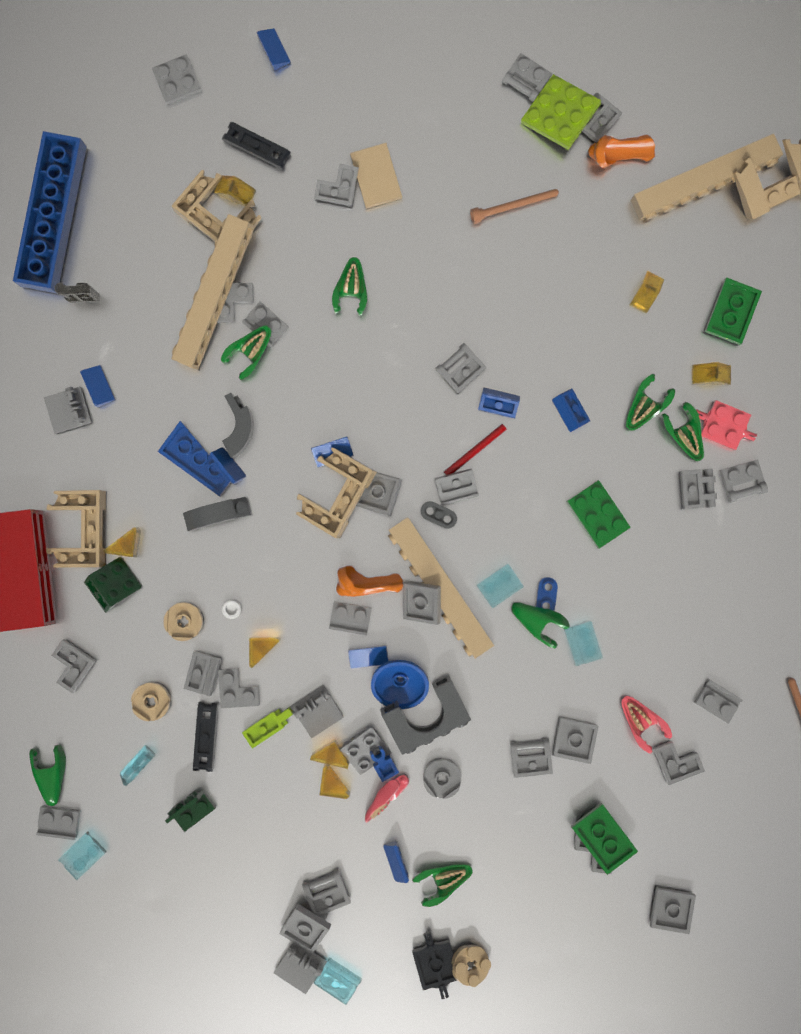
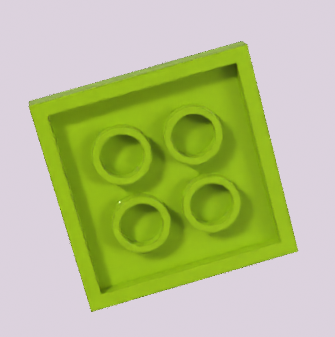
M553 74L522 117L521 123L569 150L601 105V100Z

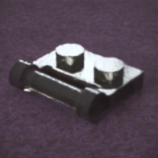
M57 283L54 288L57 294L63 295L70 303L100 301V294L88 283H77L76 286H66L63 283Z

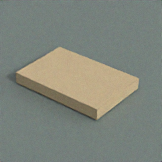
M387 143L350 153L353 166L359 167L357 180L366 209L402 199Z

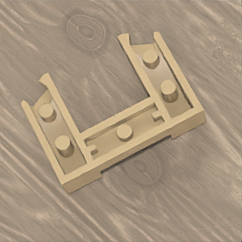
M790 139L782 140L791 176L763 189L750 157L743 160L747 166L740 174L737 171L733 172L746 218L755 219L769 212L770 208L801 194V140H799V144H791Z
M201 170L172 204V208L184 220L193 224L215 242L217 237L220 236L223 222L202 207V205L222 179V175L216 173L215 178L204 176L205 171ZM251 199L238 214L237 218L245 220L256 227L261 220V216L258 215L256 217L252 209L255 203Z
M331 448L334 452L326 459L320 456L317 461L346 477V482L330 510L298 494L297 500H302V512H296V515L334 538H341L349 523L350 515L365 488L369 487L377 472L345 453Z
M54 491L53 493L59 496L54 506L48 504L46 510H81V548H46L47 554L54 553L58 561L53 567L105 566L106 548H102L103 510H106V491Z

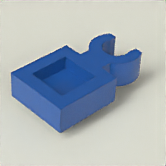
M379 746V755H374L372 751L369 753L372 760L375 761L373 763L374 769L381 781L384 782L398 774L399 771L390 755L385 757L383 747Z

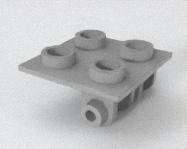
M68 387L63 392L44 397L54 434L91 423L81 387Z
M323 685L291 705L294 716L299 718L311 739L344 718Z
M373 726L367 727L365 731L361 734L358 733L356 738L353 737V740L346 744L344 743L343 747L340 748V751L360 775L372 768L373 763H375L370 756V751L374 755H379V746H382L385 751V757L392 753L378 736Z
M293 942L274 971V974L306 994L316 978L323 972V967L327 961L316 953H310Z

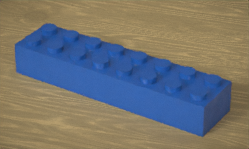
M45 131L42 133L13 276V282L20 287L58 293L87 148L81 138Z

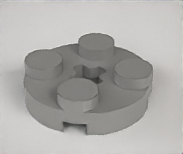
M445 758L432 761L426 767L423 774L424 787L431 796L447 799L454 796L459 791L461 784V772L458 766ZM440 774H442V775H447V777H446V781H447V782H446V783H443V782H440V783H439V782L437 781V780L439 779V776H438V775H440Z

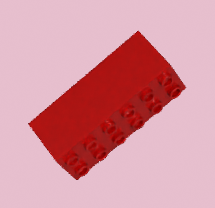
M27 509L0 513V632L56 624L42 510Z

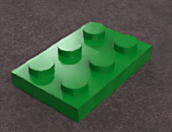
M726 277L704 332L741 345L762 291Z
M599 480L566 501L598 549L631 528Z
M602 803L571 825V828L607 875L638 852Z

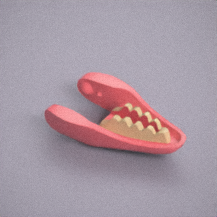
M625 696L622 699L621 703L625 717L636 742L644 751L649 754L653 752L652 746L647 745V742L641 738V735L654 724L661 728V731L664 732V737L672 738L669 725L660 716L630 696Z
M406 775L390 780L378 791L365 814L366 823L378 816L381 811L383 812L388 807V804H390V801L396 799L409 784V778Z

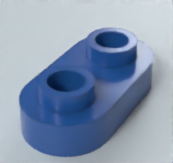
M545 577L539 581L535 607L543 608V604L547 602L549 604L548 609L555 610L558 585L553 578ZM547 583L551 584V589L549 591L545 589V585Z

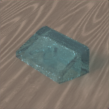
M145 745L120 772L124 786L129 785L156 756L148 746Z

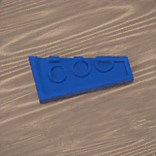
M179 421L157 452L221 497L231 481L182 421Z

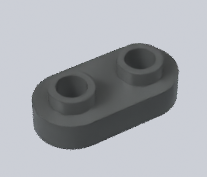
M425 502L421 507L422 517L440 527L449 529L454 527L457 522V515L454 511L435 502ZM427 508H433L434 512L432 515L427 514ZM445 516H450L451 521L449 523L444 522Z

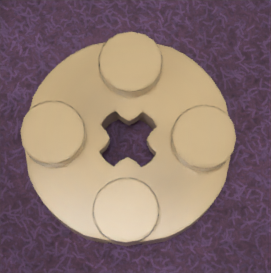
M188 602L177 603L165 613L164 628L173 639L187 641L196 637L201 631L203 616L200 609ZM182 616H185L188 620V624L185 627H182V624L178 622L182 619Z
M148 682L140 685L131 697L133 713L143 721L158 720L168 712L171 696L167 689L159 683ZM147 697H148V698H152V697H153V698L155 699V700H154V702L156 703L155 706H154V705H151V706L149 707V706L147 705V704H148V701L146 700Z
M477 945L461 946L452 957L453 976L465 986H478L486 978L491 968V962L487 953ZM474 961V967L467 970L469 967L467 963Z

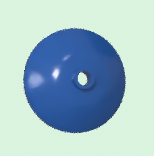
M393 660L382 664L375 670L371 679V690L374 697L381 704L387 706L398 701L401 709H409L417 706L426 698L429 691V680L425 671L417 664L406 660Z

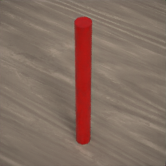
M503 424L497 427L448 467L444 474L448 475L456 472L506 431V427Z

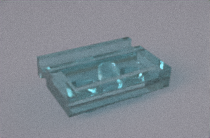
M506 564L476 585L492 608L524 587L509 564Z
M591 621L564 629L575 666L603 658Z
M87 831L58 861L78 880L107 851Z
M329 957L323 967V972L316 978L314 984L347 1005L361 983L362 978Z

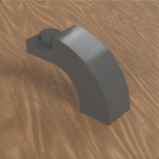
M232 393L225 395V398L235 416V428L231 435L222 440L230 457L235 459L249 445L253 435L254 422L250 408L248 406L240 408L243 404L238 395L234 396Z
M246 497L205 505L183 513L187 531L251 515Z

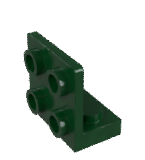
M121 557L91 573L84 581L105 613L112 610L117 603L141 589L140 583Z
M203 789L199 792L195 790L187 796L183 804L179 802L167 813L169 816L165 822L168 824L171 820L175 819L182 830L186 832L215 810L216 806Z

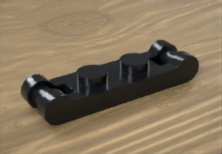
M234 122L229 123V130L222 137L224 142L260 158L277 169H283L285 159L289 158L291 154L288 149ZM235 133H239L237 139L234 138ZM275 152L279 153L277 159L273 157Z
M198 702L193 771L206 770V772H213L218 703L205 704V702ZM204 712H211L210 718L204 717ZM200 757H207V762H201Z

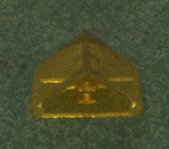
M223 175L214 190L215 195L246 206L253 199L256 189L236 176Z
M647 271L630 305L647 313L660 293L664 279Z
M719 362L692 365V384L731 385V365Z
M138 527L132 528L103 551L106 554L137 557L141 530Z
M250 637L249 666L253 668L281 639L279 637Z
M336 739L313 752L310 758L312 761L348 769L349 761L340 751L341 747Z
M325 763L319 795L342 799L349 798L350 791L329 763Z

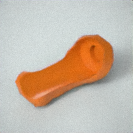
M604 135L599 141L590 145L588 154L597 161L601 168H607L619 160L641 159L648 162L655 157V143L649 135L626 139H616L613 136Z
M345 566L337 571L339 582L337 583L336 591L340 596L355 597L385 591L398 593L403 588V579L399 574L366 578L355 571L352 566Z

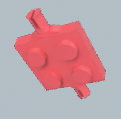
M714 400L711 409L707 413L696 409L698 414H700L699 418L704 420L701 435L706 439L737 450L743 437L752 441L756 439L754 437H757V434L747 430V424L751 417L749 413Z

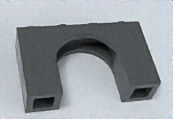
M449 675L432 683L441 702L442 710L439 718L428 726H416L410 723L405 717L398 701L380 709L382 718L402 755L412 753L417 747L428 745L435 738L446 736L451 730L457 727H464L471 721Z

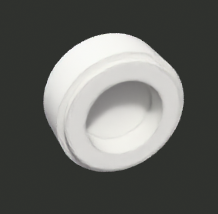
M228 600L222 606L223 615L229 619L237 618L242 612V606L237 600Z

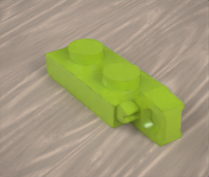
M291 707L283 712L279 709L274 710L244 730L242 734L253 749L283 729L288 724L286 719L293 715V710Z

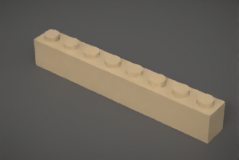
M771 134L634 194L631 202L639 220L645 218L650 220L656 217L658 212L663 211L666 213L674 209V205L679 203L681 205L687 204L692 200L691 198L697 195L699 198L703 197L713 188L719 190L725 187L729 181L734 183L733 172L737 171L740 174L747 166L743 162L745 158L750 157L756 172H759L766 165L769 168L777 164L783 152L775 135Z
M230 214L224 219L220 236L215 241L213 254L208 258L206 272L201 276L200 287L194 294L193 305L188 310L185 325L179 332L180 338L172 350V360L191 368L199 369L255 226Z
M407 517L389 529L391 534L388 537L394 545L398 543L401 548L398 552L404 561L407 559L410 561L412 566L409 568L414 576L419 575L423 581L421 583L441 586V609L444 612L441 616L447 625L450 623L453 625L455 630L452 632L458 641L460 639L463 640L465 643L463 649L468 656L473 655L476 659L494 646L409 518Z

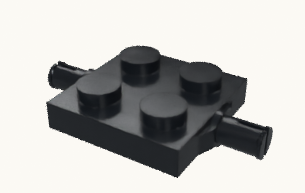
M425 932L423 935L426 945L412 950L423 990L439 988L441 999H445V997L447 999L449 995L446 986L451 982L457 981L452 973V957L454 954L450 940L439 943L434 942L431 932H428V936L427 932Z

